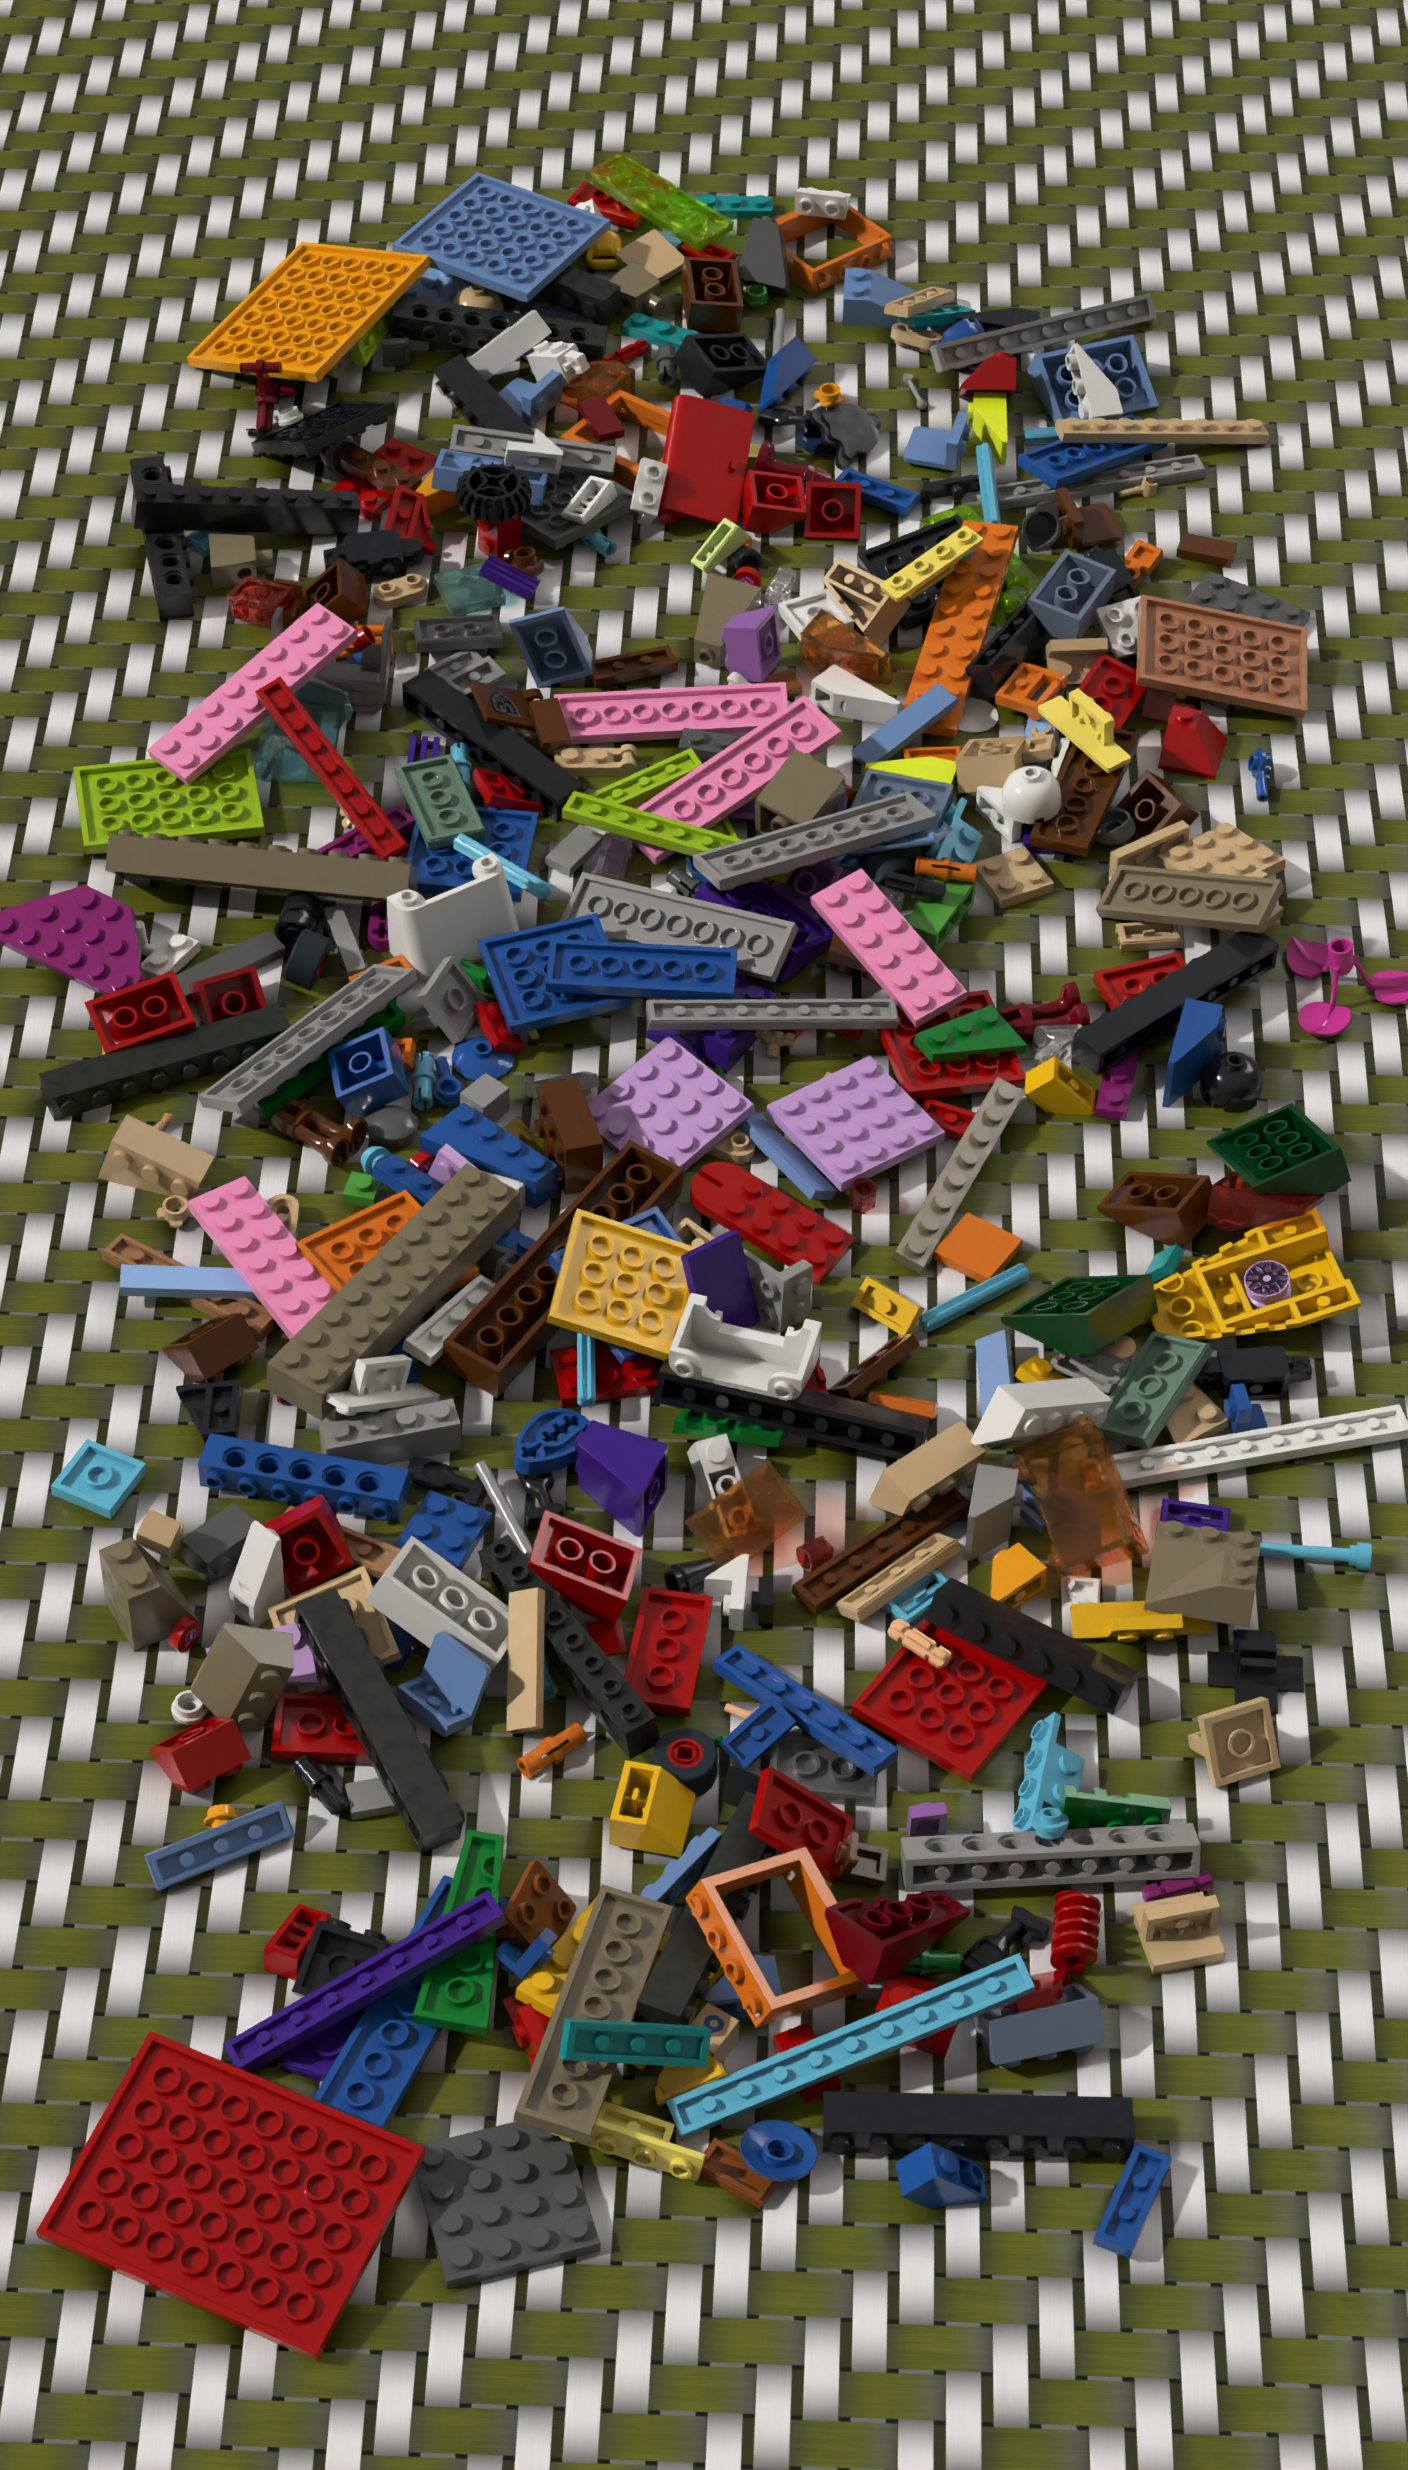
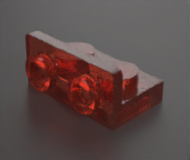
M245 576L227 596L232 615L235 619L271 627V620L277 607H283L284 609L294 598L295 594L291 586Z

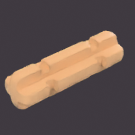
M902 1619L894 1620L890 1624L887 1633L897 1642L902 1640L903 1646L924 1660L929 1658L928 1662L936 1668L941 1669L947 1666L952 1656L949 1650L941 1645L938 1648L937 1642L916 1628L911 1630L910 1624Z

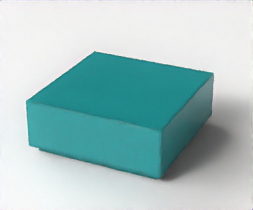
M1175 1244L1155 1254L1145 1274H1152L1153 1283L1172 1275L1184 1255V1250L1178 1244Z

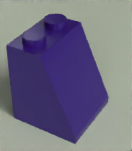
M591 1420L586 1431H581L575 1442V1451H578V1459L575 1465V1473H578V1488L634 1536L641 1538L667 1490L668 1444Z

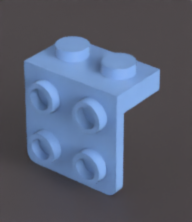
M552 369L536 384L516 378L498 394L531 427L561 400L563 391L561 373Z
M958 411L951 432L921 426L914 427L904 452L903 460L906 463L918 466L923 465L941 470L956 471L960 458L965 455L967 440L970 441L973 425L968 424L969 412Z
M444 1631L439 1632L434 1636L421 1676L396 1687L400 1696V1703L409 1712L427 1723L433 1731L446 1737L472 1725L488 1683L491 1668Z

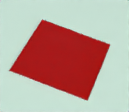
M617 1619L615 1624L606 1621L586 1623L588 1634L605 1655L627 1653L621 1619Z

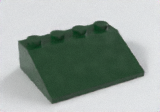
M1293 1103L1206 1141L1208 1147L1254 1193L1324 1194L1337 1191L1342 1185L1351 1182L1341 1147Z
M1152 1274L1065 1277L1003 1315L1001 1322L1064 1354H1079L1080 1358L1094 1357L1099 1354V1350L1114 1345L1116 1339L1131 1334L1133 1328L1146 1324L1147 1319L1158 1313Z

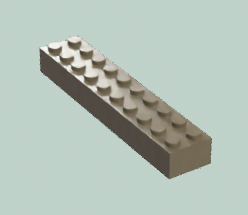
M119 830L118 835L109 834L105 871L117 876L285 893L304 891L315 896L387 902V897L403 890L417 892L420 869L413 866L412 861L401 857H389V862L382 861V858H378L377 855L359 854L358 859H354L352 855L341 851H329L328 856H324L322 852H317L316 849L299 848L298 853H294L292 849H287L286 846L268 845V850H264L262 846H257L256 843L238 842V847H233L232 843H227L226 840L208 839V844H203V841L197 840L196 837L178 836V841H173L172 837H167L165 834L149 833L148 838H143L142 834L129 830Z
M466 1163L267 1363V1390L323 1421L335 1408V1406L325 1401L326 1395L328 1393L349 1391L357 1359L386 1356L519 1219L520 1191Z

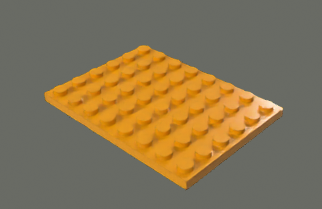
M301 242L186 357L189 367L240 373L241 362L251 363L256 362L257 359H265L266 362L281 361L282 373H268L270 378L276 377L318 383L352 349L361 337L381 319L388 309L409 290L415 281L423 275L431 266L429 255Z

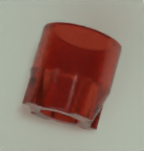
M859 1178L852 1183L850 1206L859 1211V1214H865L866 1211L875 1208L876 1183L868 1178Z
M820 1536L797 1547L796 1556L801 1567L805 1571L811 1572L832 1559L834 1549L825 1540L824 1536Z

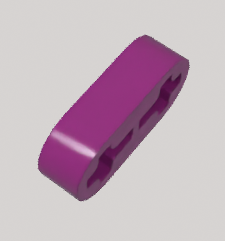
M385 901L374 904L370 909L368 943L369 947L376 952L389 951L387 902ZM382 916H386V920L380 919L382 918ZM380 933H385L384 938H380Z

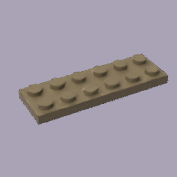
M1118 865L1096 907L1098 916L1103 918L1262 933L1284 890V885L1281 879Z

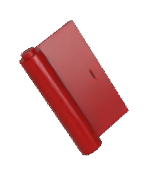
M677 395L673 398L662 463L668 464L656 517L658 522L670 525L677 522L681 516H686L719 525L724 518H727L737 525L755 413L691 395Z

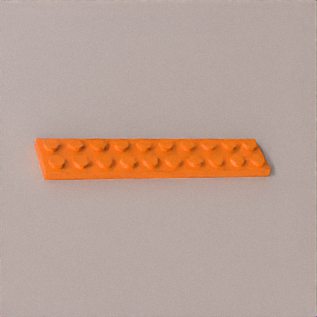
M963 520L961 527L967 526L983 538V544L975 549L973 556L969 559L954 563L955 570L945 576L902 710L937 683L958 699V705L924 731L923 734L956 737L971 689V677L967 675L965 668L984 647L1019 536L1018 526Z

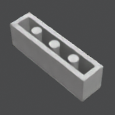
M453 1398L319 1424L322 1454L380 1465L412 1460L413 1457L422 1458L461 1450V1424Z

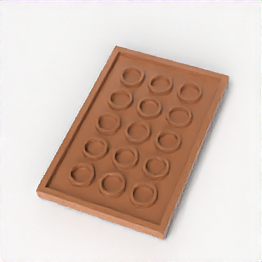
M1142 594L1138 606L1136 685L1304 719L1307 713V628Z

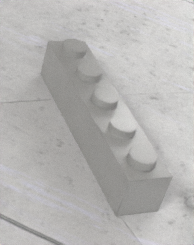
M342 905L323 908L324 924L348 984V977L368 969L369 966L367 962L364 963V953L362 949L359 950V941L357 937H354L353 925L349 924L348 912H344Z

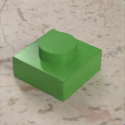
M352 1171L342 1193L343 1203L370 1207L376 1204L383 1188V1183L373 1178L370 1174Z

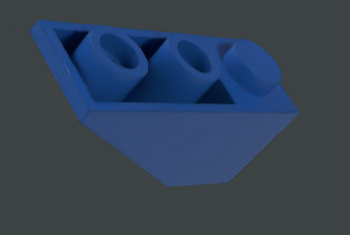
M797 336L767 362L758 407L760 413L768 406L771 409L775 408L784 400L781 395L782 393L787 396L798 386L795 382L797 379L802 382L812 373L810 367L817 359Z

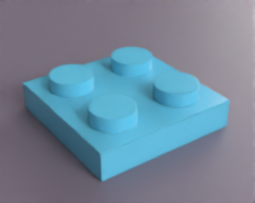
M87 1439L53 1482L51 1492L52 1495L112 1519L147 1473L146 1463Z

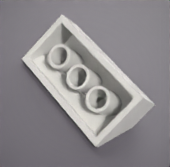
M1086 1377L998 1385L970 1442L974 1445L1060 1437L1098 1429L1105 1422L1107 1412L1113 1400Z
M413 1536L409 1538L365 1599L367 1603L429 1648H431L434 1636L442 1631L448 1633L487 1663L491 1671L508 1648V1606Z

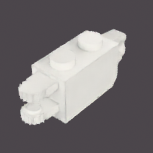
M547 340L541 341L522 355V358L526 359L529 363L527 367L529 373L534 374L537 382L553 369L561 373V385L567 386L572 380L590 368L585 354L579 352L577 345L564 343L563 341L556 343L548 342Z

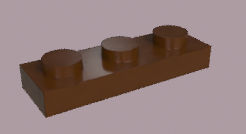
M359 446L341 459V469L394 495L398 485L416 491L422 484V478Z
M665 645L592 660V674L589 676L595 688L606 687L677 672L678 662L670 646Z
M915 1335L894 1336L827 1390L828 1393L852 1400L860 1399L866 1394L865 1388L870 1384H876L884 1380L889 1375L888 1370L890 1368L901 1365L911 1358L910 1352L920 1345Z

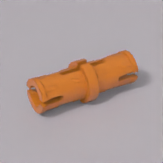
M917 856L915 875L941 878V881L948 882V879L970 882L972 884L976 882L978 864L952 862L951 858L946 857L944 860Z
M575 1722L554 1737L547 1736L541 1740L540 1746L516 1760L517 1766L522 1775L530 1779L552 1763L557 1765L562 1762L564 1755L588 1741L584 1729ZM562 1743L561 1747L557 1748L556 1750L542 1758V1755H544L545 1753L549 1752L550 1750L554 1749Z

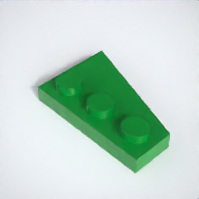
M992 1005L919 1032L915 1035L914 1044L931 1063L968 1059L969 1055L986 1054L987 1058L997 1057L1000 1052L1013 1051L1015 1055L1025 1054L1027 1044Z
M684 1408L674 1420L672 1433L705 1438H712L727 1433L729 1441L756 1444L767 1448L779 1447L788 1435V1433L781 1430L776 1431L763 1428L760 1425H750L742 1421L737 1422L729 1420V1418L724 1419L711 1416L708 1413H698Z
M1063 1784L1060 1811L1069 1818L1067 1829L1169 1824L1171 1806L1169 1797L1127 1793L1122 1797L1107 1796L1105 1789L1093 1788L1090 1794L1077 1792L1076 1786Z

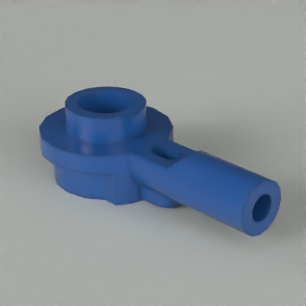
M1257 749L1255 754L1252 753L1248 760V770L1256 778V797L1260 802L1267 801L1269 798L1267 783L1270 779L1269 775L1272 765V756L1270 753H1266L1264 749Z
M440 1056L435 1059L439 1078L434 1088V1099L440 1105H458L460 1103V1092L464 1090V1087L456 1079V1076L451 1075L447 1058Z

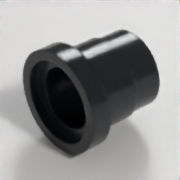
M744 544L729 556L736 570L749 566L759 571L762 567V556L756 550L750 549Z

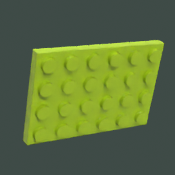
M250 748L229 750L189 786L154 759L73 767L85 855L107 853L109 834L118 835L119 830L135 831L137 834H142L143 838H148L149 833L165 834L167 837H172L173 841H178V836L196 837L197 840L208 842V839L228 840L265 835Z

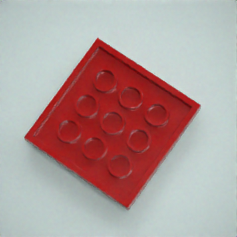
M988 990L967 992L966 1000L917 1028L896 1005L899 1019L898 1029H876L899 1085L913 1100L988 1092L997 1077L1017 1088L1025 1087L1026 1076L1017 1055L1013 1051L1000 1052L997 1057L987 1058L986 1054L969 1055L968 1059L931 1063L914 1044L915 1035L919 1032L989 1005L995 1008Z
M924 1620L917 1630L937 1642L938 1648L941 1645L951 1652L952 1656L947 1666L938 1669L928 1662L929 1658L924 1660L905 1646H902L851 1705V1715L971 1783L1046 1693L1049 1683Z

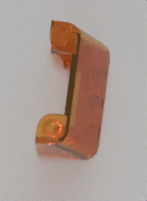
M1088 1416L1013 1449L1016 1461L1012 1462L1013 1468L1019 1470L1018 1479L1020 1481L1025 1479L1032 1487L1053 1543L1051 1545L1052 1552L1047 1554V1557L1055 1573L1059 1572L1066 1577L1067 1575H1074L1135 1559L1149 1553L1147 1541L1109 1444L1102 1431Z

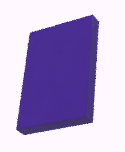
M730 1230L681 1255L689 1293L707 1296L706 1306L714 1314L716 1310L723 1311L722 1323L749 1328L760 1322L739 1231Z

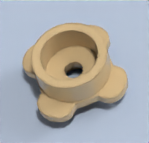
M179 1195L167 1197L162 1203V1208H158L156 1211L157 1218L165 1219L173 1228L181 1227L187 1218L194 1217L189 1211L187 1199Z

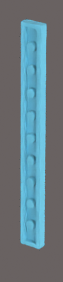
M1020 1953L667 2100V2107L680 2138L683 2140L1035 1992V1985Z

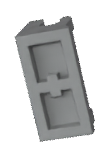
M1101 1349L1097 1356L1090 1358H1080L1079 1354H1064L1060 1352L1058 1356L1052 1358L1050 1364L1054 1369L1071 1377H1086L1100 1390L1112 1393L1131 1365V1362Z

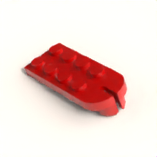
M724 1161L712 1162L703 1166L699 1171V1175L696 1173L693 1177L690 1199L699 1212L728 1230L739 1231L741 1238L788 1267L802 1259L813 1265L812 1281L818 1285L821 1284L854 1245L856 1237L736 1164Z

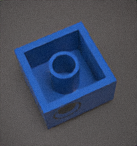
M384 1026L327 1051L336 1098L351 1117H359L410 1094L400 1047Z

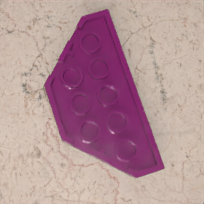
M87 885L3 909L0 913L1 945L101 995H106L145 981L140 960L142 959L140 942L136 933L135 924L137 922L135 912L130 906Z

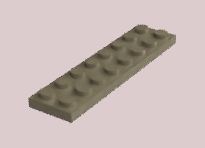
M603 1884L601 1885L516 2107L513 2121L586 2144L589 2143L617 2063L571 2061L559 2057L565 2018L633 2022L637 2000L648 1981L669 1923L673 1906Z

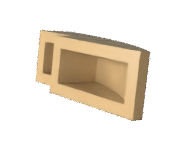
M148 1509L137 1532L136 1541L143 1548L172 1559L180 1548L184 1523Z

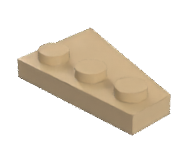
M1193 1382L1163 1427L1165 1434L1168 1433L1172 1444L1210 1438L1227 1429L1230 1419H1227L1222 1410Z

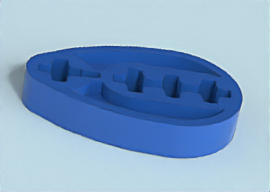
M556 1408L539 1412L526 1423L516 1440L513 1463L515 1470L524 1475H535L556 1471L576 1463L578 1451H575V1442L579 1433L586 1431L590 1421L582 1414L568 1409Z

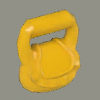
M607 231L587 249L586 261L590 268L593 270H617L621 267L615 259H593V257L615 256V252L619 251L622 246L621 238L617 233Z

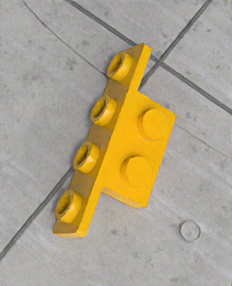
M1145 1601L1081 1603L1070 1606L1072 1638L1075 1640L1118 1638L1119 1642L1138 1641L1139 1637H1153V1640L1164 1641L1174 1639L1176 1635L1210 1634L1212 1632V1621L1183 1617L1182 1614L1144 1610Z

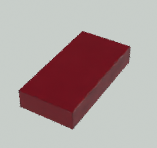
M604 396L578 402L579 412L599 443L625 436L624 427Z

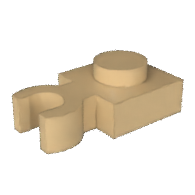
M1048 724L1047 729L1038 732L1037 727H1033L1031 729L1032 738L1025 739L1022 752L1024 762L1043 763L1053 759L1057 743L1052 725Z

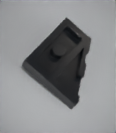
M240 1380L176 1386L178 1397L204 1443L207 1442L210 1433L238 1438L243 1392Z

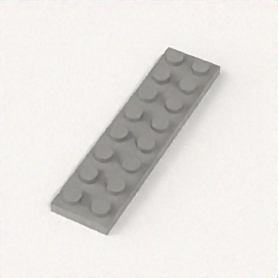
M904 792L692 855L693 866L719 891L732 890L736 886L745 883L759 882L765 877L776 874H786L792 869L802 866H813L819 861L839 858L852 851L866 850L871 848L872 845L882 842L896 841L899 837L912 833H923L926 829L937 826V815L912 794Z
M582 872L560 920L564 921L597 913L609 942L630 939L644 944L737 948L736 973L776 982L799 929L794 922Z
M373 964L200 1094L198 1098L202 1107L237 1114L251 1111L255 1107V1103L263 1097L276 1092L280 1084L297 1076L301 1068L308 1063L318 1060L322 1052L330 1046L339 1044L344 1039L343 1036L351 1030L363 1026L368 1017L384 1010L387 1007V1003L393 998L406 993L409 989L408 987L418 980L414 969Z

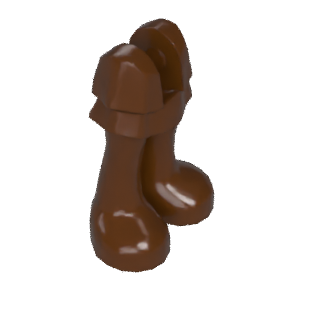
M293 1100L288 1101L284 1105L285 1112L278 1111L271 1118V1124L286 1138H291L295 1144L299 1141L306 1143L320 1153L327 1163L335 1167H341L347 1163L349 1152L356 1154L360 1150L368 1132V1123L361 1117L353 1116L342 1126L320 1114L314 1107ZM312 1129H315L323 1133L324 1135L329 1137V1139L315 1133L314 1131H312Z

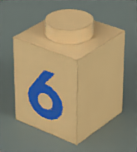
M708 2002L691 2024L694 2026H706L712 2030L708 2054L721 2063L739 2041V2020Z

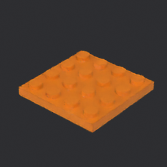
M405 1189L296 1242L295 1245L302 1256L337 1293L422 1207ZM474 1264L446 1294L470 1283L478 1277L479 1268Z

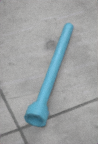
M1261 1542L1259 1556L1349 1562V1566H1355V1570L1370 1571L1372 1544L1357 1542V1545H1350V1548Z

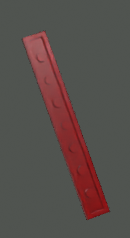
M278 677L256 690L257 698L377 857L382 858V861L389 862V857H399L407 852L409 847L406 841L283 679Z

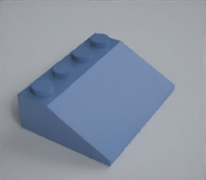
M1134 334L1080 345L1117 388L1123 410L1122 416L1159 407ZM1071 347L1037 354L1027 369L1036 395L1055 424L1056 419H1067L1070 417L1080 419L1078 413L1079 401L1077 395H1074L1072 391L1073 378L1071 371L1067 370L1065 362L1066 355Z

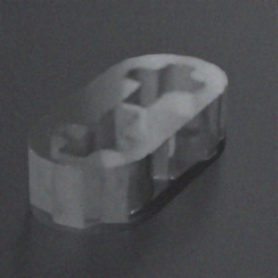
M785 567L779 568L767 589L764 601L765 607L776 606V611H778V603L787 601L795 584V570Z

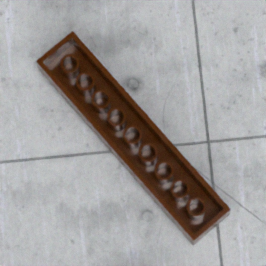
M629 1140L443 1341L442 1367L498 1398L561 1328L547 1323L558 1275L548 1262V1259L552 1253L566 1247L572 1220L577 1208L617 1222L627 1220L655 1206L664 1214L681 1195L684 1168Z

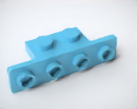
M962 797L955 805L952 802L949 804L939 829L952 827L953 830L937 844H933L932 847L926 849L924 855L927 858L944 860L946 857L951 858L952 862L972 863L983 835L960 819L967 803L965 798ZM921 875V878L930 880L933 878L931 876Z
M1056 1712L1044 1720H1039L1031 1731L1032 1744L1024 1763L1026 1772L1024 1781L1018 1791L1020 1800L1018 1810L1012 1819V1825H1014L1013 1832L1036 1831L1032 1826V1817L1043 1808L1053 1807L1060 1810L1063 1784L1076 1786V1791H1079L1085 1759L1056 1743L1061 1715Z

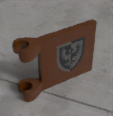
M476 681L470 682V689L485 722L536 732L529 711V701H534V699L542 700L544 698L539 689L532 688L519 691Z

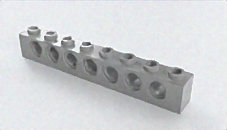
M1193 1823L1065 1829L1064 1836L1058 1839L1041 1838L1037 1836L1036 1831L901 1837V1873L906 1892L1197 1878L1200 1876L1201 1845Z

